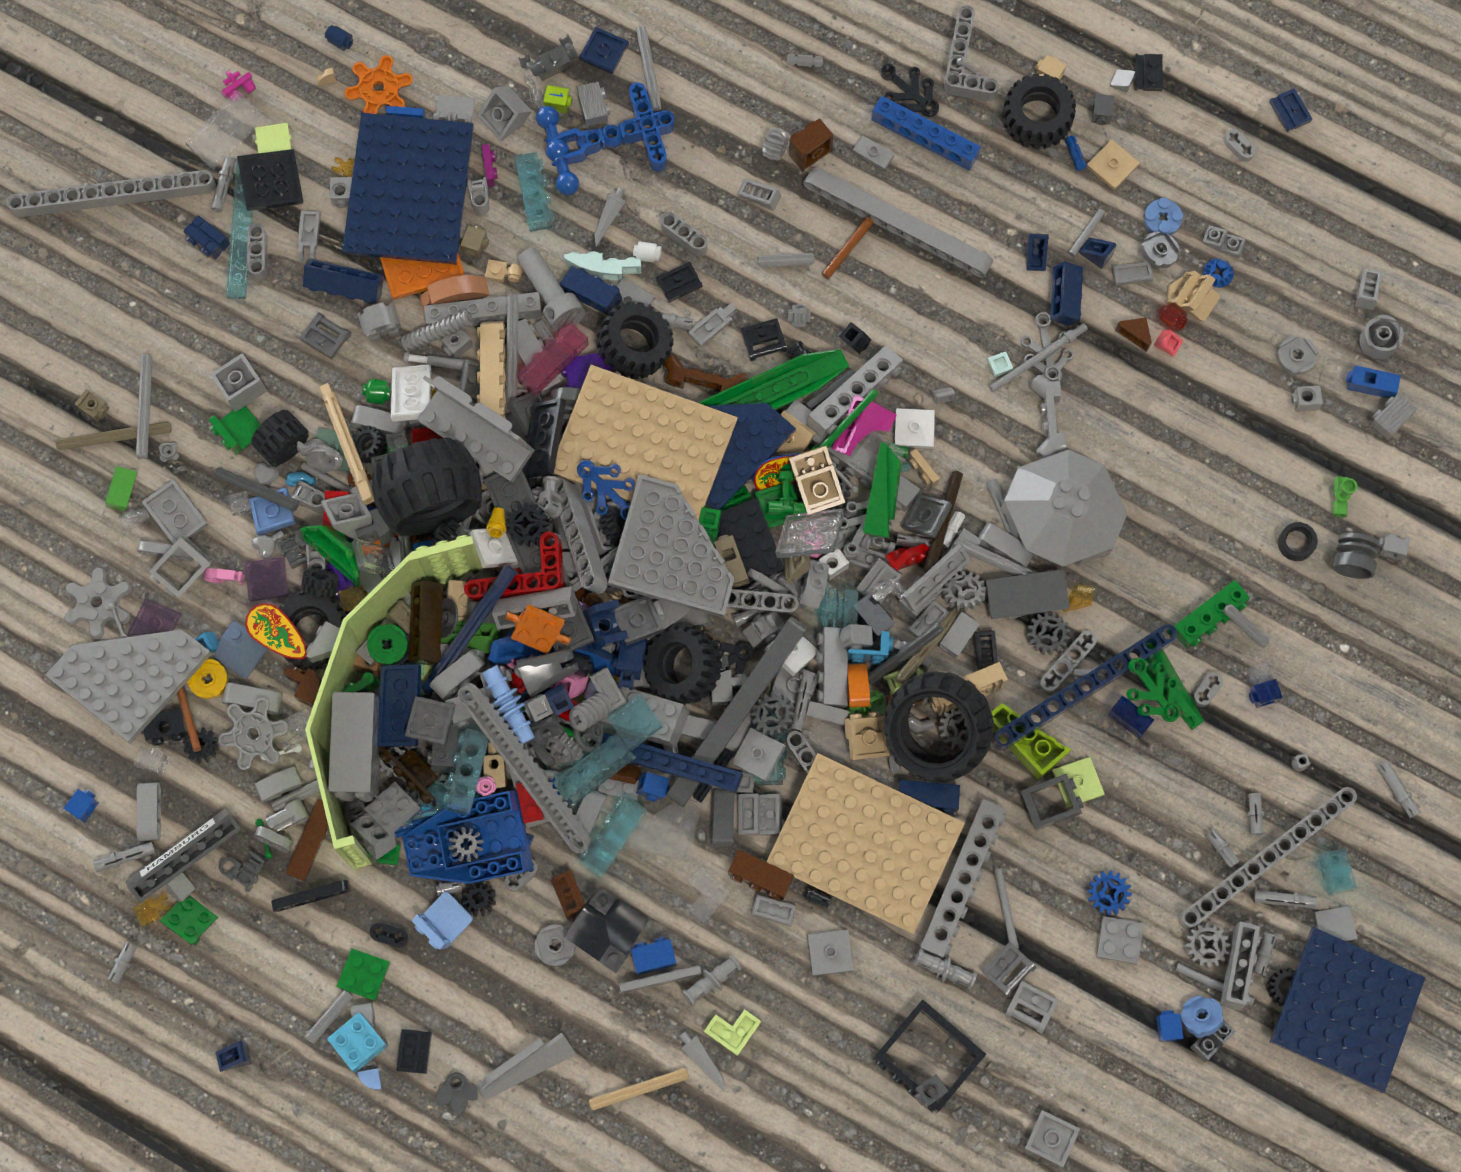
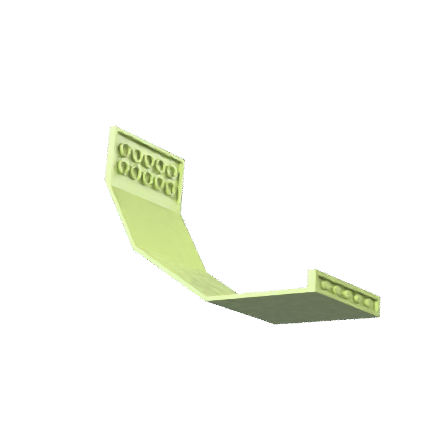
M462 535L454 541H440L435 546L418 547L342 621L305 730L334 849L353 870L372 865V860L353 835H348L339 798L334 797L328 791L333 692H342L347 684L355 681L357 671L353 664L357 656L356 651L367 640L370 632L386 619L387 614L399 601L403 600L408 593L411 594L412 583L425 580L441 583L443 588H446L448 580L458 581L470 571L474 575L483 571L472 536Z

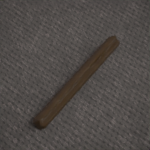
M959 471L952 472L944 501L950 502L952 507L936 537L932 539L923 570L924 573H927L939 561L963 478V473Z

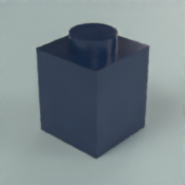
M562 683L545 692V696L556 716L574 707Z

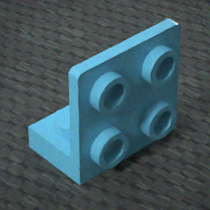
M357 1013L328 1037L330 1044L355 1073L388 1047L386 1042L380 1038L361 1013Z

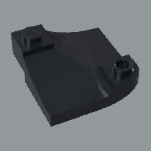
M598 890L584 904L563 937L617 973L649 920L608 891ZM602 897H605L606 903L603 905L600 904L599 900Z

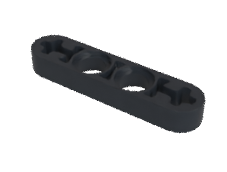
M348 880L337 881L271 901L273 912L285 911L351 891Z

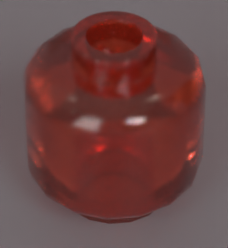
M1176 304L1164 305L1159 310V322L1168 330L1171 329L1173 332L1180 331L1187 324L1186 311Z

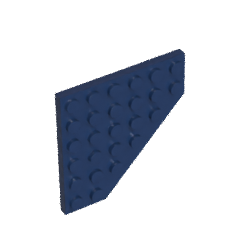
M768 403L707 406L738 417L706 502L709 508L721 510L752 478L759 465L763 461L770 459L796 431V428Z

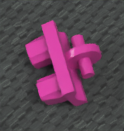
M229 70L225 72L228 78L223 80L225 86L229 83L232 84L223 89L221 94L224 98L227 97L233 104L242 99L237 92L239 88L243 87L247 94L256 89L250 72L238 80L236 78L241 76L239 71L233 74Z

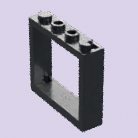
M922 999L874 1056V1059L876 1060L875 1064L882 1071L887 1069L892 1074L891 1078L899 1085L903 1083L908 1088L907 1092L915 1098L914 1095L917 1094L915 1089L919 1086L884 1055L920 1012L923 1013L975 1058L938 1103L935 1101L928 1107L923 1104L931 1113L933 1111L938 1113L986 1056V1053ZM924 1091V1093H925V1095H926L927 1097L932 1098L931 1096H929V1095Z

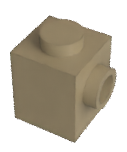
M468 225L460 245L462 253L480 258L483 250H486L489 245L487 233L479 226L472 227Z

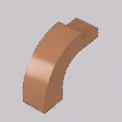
M462 275L446 278L427 286L428 291L420 295L423 313H425L424 306L483 299L490 294L486 277Z

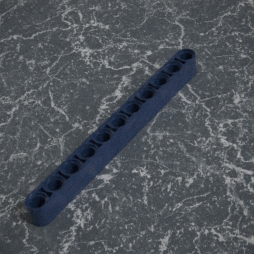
M1163 625L1005 725L995 733L992 739L993 747L999 751L1010 748L1130 671L1128 664L1132 659L1129 653H1135L1138 658H1143L1146 661L1161 652L1175 640L1177 636L1176 629L1172 625ZM1162 633H1168L1170 635V639H1165L1162 636ZM1146 643H1151L1154 649H1148ZM1113 664H1120L1122 670H1116ZM1097 674H1103L1106 680H1099ZM1080 684L1088 685L1089 691H1084ZM1064 695H1071L1073 701H1067L1064 698ZM1047 705H1054L1057 711L1051 712ZM1037 715L1040 718V722H1034L1031 716ZM1014 726H1021L1024 732H1016ZM998 736H1004L1007 739V743H1000Z

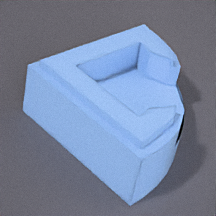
M378 1068L358 1072V1076L365 1086L374 1090H382Z

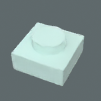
M1007 352L988 358V363L994 377L1013 371V366Z

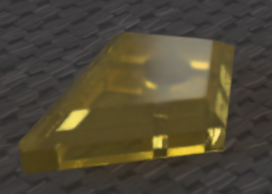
M1075 585L1068 597L1070 608L1063 609L1062 611L1068 612L1092 606L1095 586Z

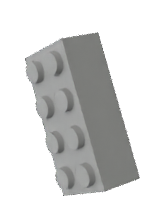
M622 687L620 690L627 703L608 713L607 717L599 722L606 728L676 749L690 712L684 704Z

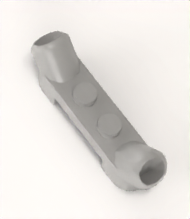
M1038 375L1032 381L1031 389L1044 399V403H1041V413L1045 415L1043 433L1047 434V439L1036 450L1038 458L1043 459L1065 451L1066 440L1065 432L1057 433L1054 403L1059 402L1062 396L1060 381H1049L1045 376Z

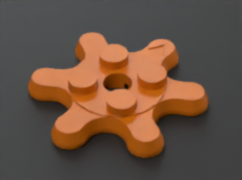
M385 55L381 57L379 65L373 69L368 68L362 62L355 63L352 69L354 74L359 77V83L356 86L348 87L344 95L351 101L363 99L366 102L364 113L377 114L378 109L384 105L405 107V102L398 96V92L401 88L410 86L413 78L409 73L394 74L391 70L394 63L393 58ZM378 84L384 86L383 91H376L374 87Z

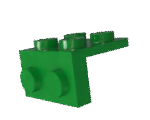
M246 406L236 412L234 410L221 420H218L215 415L208 419L212 425L209 427L216 437L219 435L223 439L221 441L222 445L227 451L231 449L235 455L252 443L253 434L261 425Z

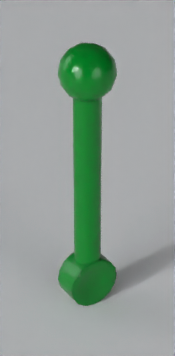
M257 819L255 824L257 827H263L264 822L262 819ZM264 844L265 857L271 859L273 853L269 850L268 845Z

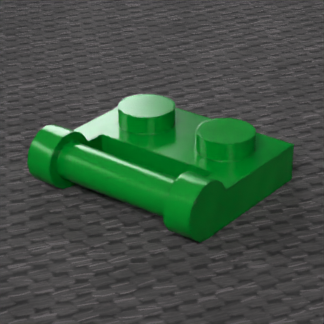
M367 672L363 674L362 680L357 683L354 681L347 684L342 692L367 693L380 685V679Z

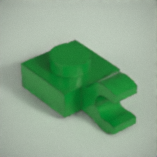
M396 844V847L380 857L377 863L398 866L401 845Z

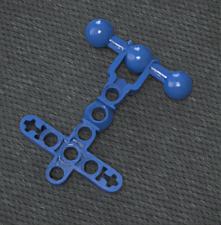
M639 82L633 83L629 88V98L635 118L626 120L623 124L620 122L618 123L619 126L614 124L607 125L602 131L601 128L587 131H579V129L574 128L558 134L556 125L560 119L559 113L551 106L541 107L536 114V121L541 128L546 130L548 136L545 139V142L548 144L546 154L553 161L552 166H557L559 176L556 180V188L565 196L575 194L580 183L578 177L570 172L568 164L583 162L586 156L597 153L601 149L605 150V146L616 148L621 143L625 145L626 143L643 141L651 168L657 172L663 171L667 166V155L661 136L669 134L674 130L673 113L667 110L653 113L646 88ZM640 109H646L647 111H645V112H640L639 110H640ZM663 121H669L670 123L664 124V123H662V122H663ZM646 125L652 126V127L649 128V129L644 128V126H646ZM628 130H633L634 132H633V133H627L626 131H628ZM609 135H615L616 137H614V138H609L608 136H609ZM593 139L598 140L595 143L590 142ZM577 141L580 150L569 153L567 143ZM650 142H656L657 144H656V145H650L649 143H650Z

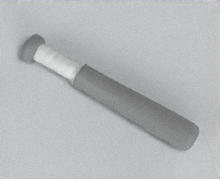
M408 351L404 353L403 358L404 363L412 361L456 370H462L463 361L465 360L431 355L420 356L410 354Z

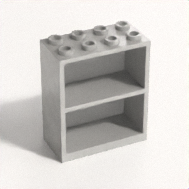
M333 692L328 791L341 801L352 802L354 798H357L362 802H372L374 798L379 796L381 760L379 757V747L377 746L379 697L375 693Z

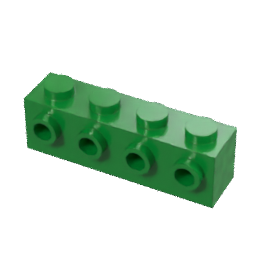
M1236 580L1232 581L1174 626L1177 631V639L1186 649L1191 645L1194 648L1203 641L1201 637L1205 634L1208 636L1213 634L1218 629L1216 627L1221 622L1226 624L1231 620L1223 611L1228 604L1233 605L1241 612L1248 606L1247 602L1250 596Z

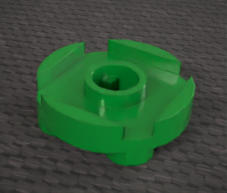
M393 624L375 627L367 638L369 655L379 664L393 665L399 662L407 652L408 642L405 633ZM390 639L392 641V648L383 649L384 645L382 642L384 640L389 641Z

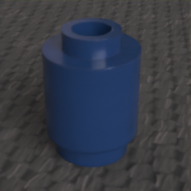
M331 25L326 30L325 38L327 41L342 51L350 49L353 45L352 34L342 28Z

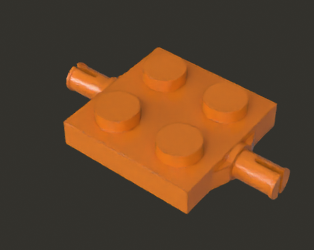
M527 604L525 610L519 616L509 611L505 615L504 619L515 623V628L511 634V639L546 654H548L552 645L557 641L567 646L570 643L571 638L560 634L565 619Z

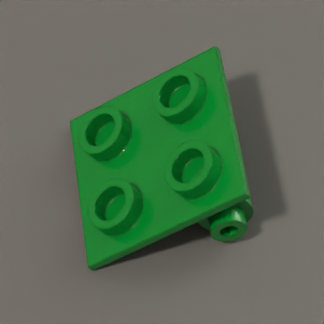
M189 895L182 903L179 901L160 922L190 945L196 946L200 941L199 937L218 919V916Z

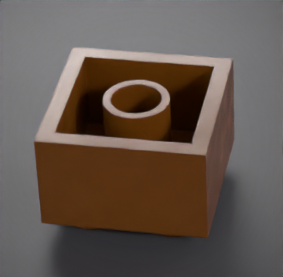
M819 118L815 122H809L802 131L792 134L789 140V156L802 172L832 152L833 133Z

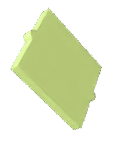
M288 123L255 127L257 139L255 143L258 147V153L291 149L290 140L292 137L289 134Z

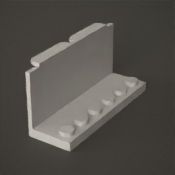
M424 376L423 379L437 392L417 420L443 438L459 440L473 458L513 483L535 450L521 437L511 431V422L482 403H476L473 407L470 405L472 398L442 377H436L432 380Z

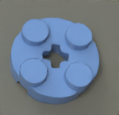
M1163 197L1148 205L1144 214V223L1151 233L1158 231L1161 232L1160 234L1171 236L1180 228L1183 213L1176 203ZM1160 215H1166L1167 221L1159 220Z
M1196 996L1189 999L1183 1006L1181 1013L1183 1026L1188 1032L1194 1034L1195 1037L1202 1038L1211 1035L1223 1026V1010L1215 999ZM1198 1014H1207L1205 1019H1199Z

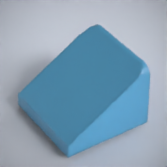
M204 632L195 639L212 654L216 652L219 645L214 632Z

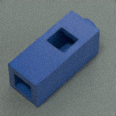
M1355 365L1351 371H1348L1346 376L1347 390L1390 399L1398 393L1401 375Z

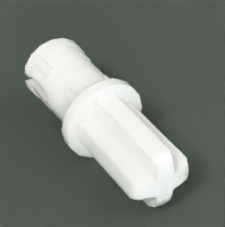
M957 511L954 513L950 520L942 548L949 549L955 535L959 534L958 530L965 519L963 513Z

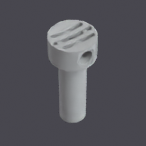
M528 248L523 251L518 257V262L546 305L543 310V316L554 332H564L575 327L585 316V309L577 296L573 293L564 292L536 248Z

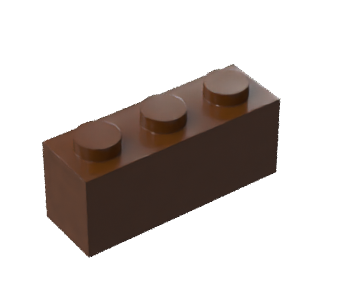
M738 850L728 871L731 880L740 884L743 881L749 884L750 889L756 892H760V890L767 892L769 898L777 901L779 899L784 900L794 879L793 874L741 850Z

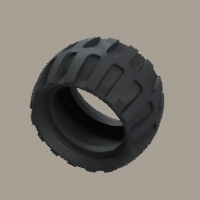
M434 438L416 442L386 455L374 466L372 491L377 510L389 529L399 536L412 537L434 533L443 522L448 524L454 519L457 523H461L468 517L473 516L481 507L482 484L478 467L471 454L457 439Z
M935 671L911 678L894 693L885 711L883 731L888 751H891L894 761L899 767H904L909 771L910 775L916 778L920 777L930 782H940L958 779L971 772L980 764L992 742L994 721L988 701L984 694H981L975 687L976 685L969 680L959 677L957 674ZM927 697L944 698L956 704L964 713L969 726L968 742L965 748L953 755L944 756L928 753L921 748L910 733L908 718L912 705L916 701Z

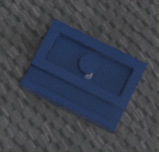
M1295 88L1278 95V97L1271 98L1269 101L1287 133L1292 129H1297L1310 123L1313 119Z

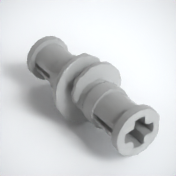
M919 949L913 962L914 966L919 965L932 973H936L935 978L941 975L942 983L948 978L950 981L957 982L966 986V989L971 990L977 973L973 972L972 974L959 966L952 965L951 957L949 956L941 960L937 956L923 952L924 949Z
M732 955L728 956V960L715 967L711 973L703 970L701 972L703 979L698 980L687 991L683 990V997L693 1007L697 1000L706 996L710 991L715 993L714 987L722 990L723 988L720 983L727 980L734 972H739L741 966Z

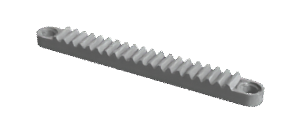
M471 683L465 684L458 691V698L570 849L576 853H583L590 846L591 840L583 829L582 822L577 821L578 816L573 815L572 808H568V803L562 801L563 796L557 794V789H553V783L548 782V776H544L543 770L538 769V763H534L533 756H529V751L523 749L524 744L518 742L519 738L513 735L514 731L508 729L509 724L503 722V717H499V711L494 710V704L489 703V697H484L476 685ZM466 690L472 693L473 699L466 696ZM575 838L581 839L583 846L578 845Z

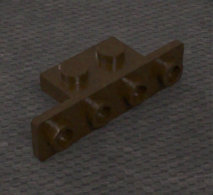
M379 747V757L385 764L389 763L393 767V772L399 778L402 776L406 780V785L412 791L416 790L420 794L419 797L424 804H430L434 808L436 806V799L427 789L438 780V776L412 749L397 760L385 747Z

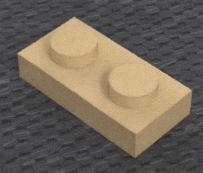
M917 449L911 451L908 461L910 466L914 470H918L921 474L920 478L925 485L929 484L931 488L937 486L940 478Z

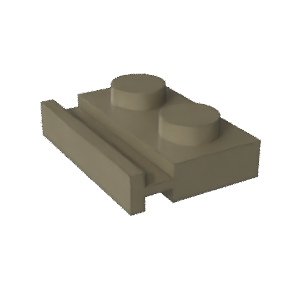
M800 540L789 552L788 558H783L786 581L792 585L794 584V579H799L803 574H806L811 566L808 545L803 540Z

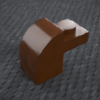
M286 667L283 673L286 679L300 684L294 695L296 700L313 707L321 685V681L316 673L308 668L304 675V671L299 668L293 667L291 669Z

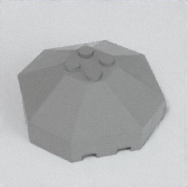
M1069 449L1018 467L1000 508L1003 516H1006L1012 536L1017 539L1020 536L1027 552L1062 567L1072 563L1081 566L1091 562L1093 559L1108 556L1115 546L1127 516V512L1105 465Z

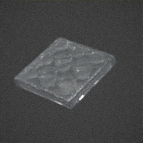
M843 509L818 511L809 515L807 513L786 515L775 551L777 558L834 552L844 518Z

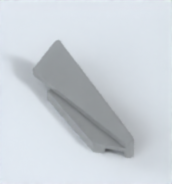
M562 1033L547 1044H544L539 1038L489 1073L475 1087L483 1099L486 1100L573 1057L575 1051Z

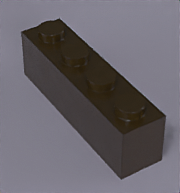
M425 580L412 583L408 662L428 666L440 663L441 623L443 617L442 600L444 597L443 584Z

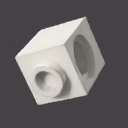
M840 549L833 550L818 560V562L825 564L831 561L837 564L836 568H829V581L849 568V561Z

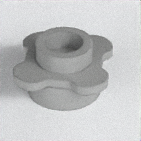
M176 442L160 444V460L162 462L171 459L177 460L179 458L177 453L178 444Z

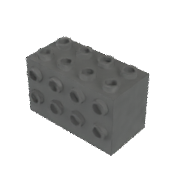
M432 692V700L445 703L436 692ZM458 692L452 695L449 699L458 697ZM472 720L469 721V725L462 728L450 726L446 746L429 742V747H432V751H428L427 763L434 773H462L464 775L480 776L483 731L477 723Z

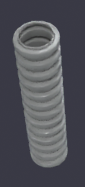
M465 309L463 312H458L442 319V321L439 320L437 323L434 322L432 325L403 335L401 337V344L406 351L410 352L412 349L415 350L417 347L419 348L422 345L424 346L427 343L456 333L458 330L460 331L473 325L472 314Z

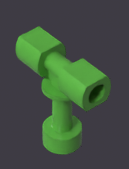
M1339 476L1334 478V493L1337 501H1334L1333 517H1347V501L1357 490L1355 480Z

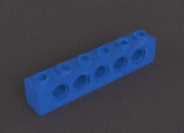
M883 96L880 97L872 110L871 121L969 171L979 156L981 146Z

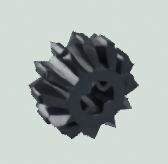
M481 882L479 888L476 883H473V890L466 887L469 895L462 894V898L466 899V901L462 902V906H468L466 910L469 913L473 911L474 917L478 916L479 911L482 917L486 916L484 910L487 909L490 913L493 911L489 905H496V901L490 899L495 898L496 894L490 893L492 890L491 886L485 889L484 882ZM478 895H481L484 900L483 902L480 901V904H477L474 900L475 897L478 898Z

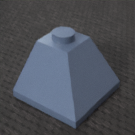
M233 621L222 635L214 659L247 680L268 649L253 640L244 627Z

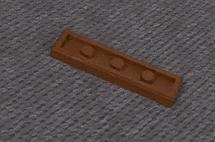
M320 799L317 800L285 873L304 882L329 828L323 801Z

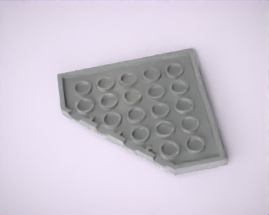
M639 474L608 585L724 618L734 583L733 575L728 571L717 549L714 548L704 527L700 525L690 504L683 497L679 486Z
M181 629L72 645L45 676L131 744L212 653Z

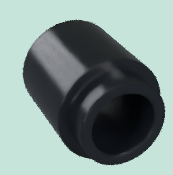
M573 653L574 657L563 662V665L576 661L579 670L574 674L583 677L592 674L594 669L592 658Z

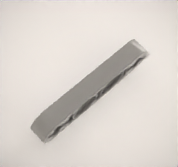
M1084 631L1046 672L1040 681V688L1043 692L1053 693L1094 648L1097 637L1093 632ZM1083 637H1091L1090 642L1092 644L1087 643L1082 649L1080 646L1083 644L1085 640ZM1077 650L1080 653V658L1077 660L1071 659L1069 652ZM1064 664L1068 669L1067 673H1058L1057 666ZM1054 674L1057 677L1052 683L1054 687L1049 686L1047 688L1045 680L1050 681Z

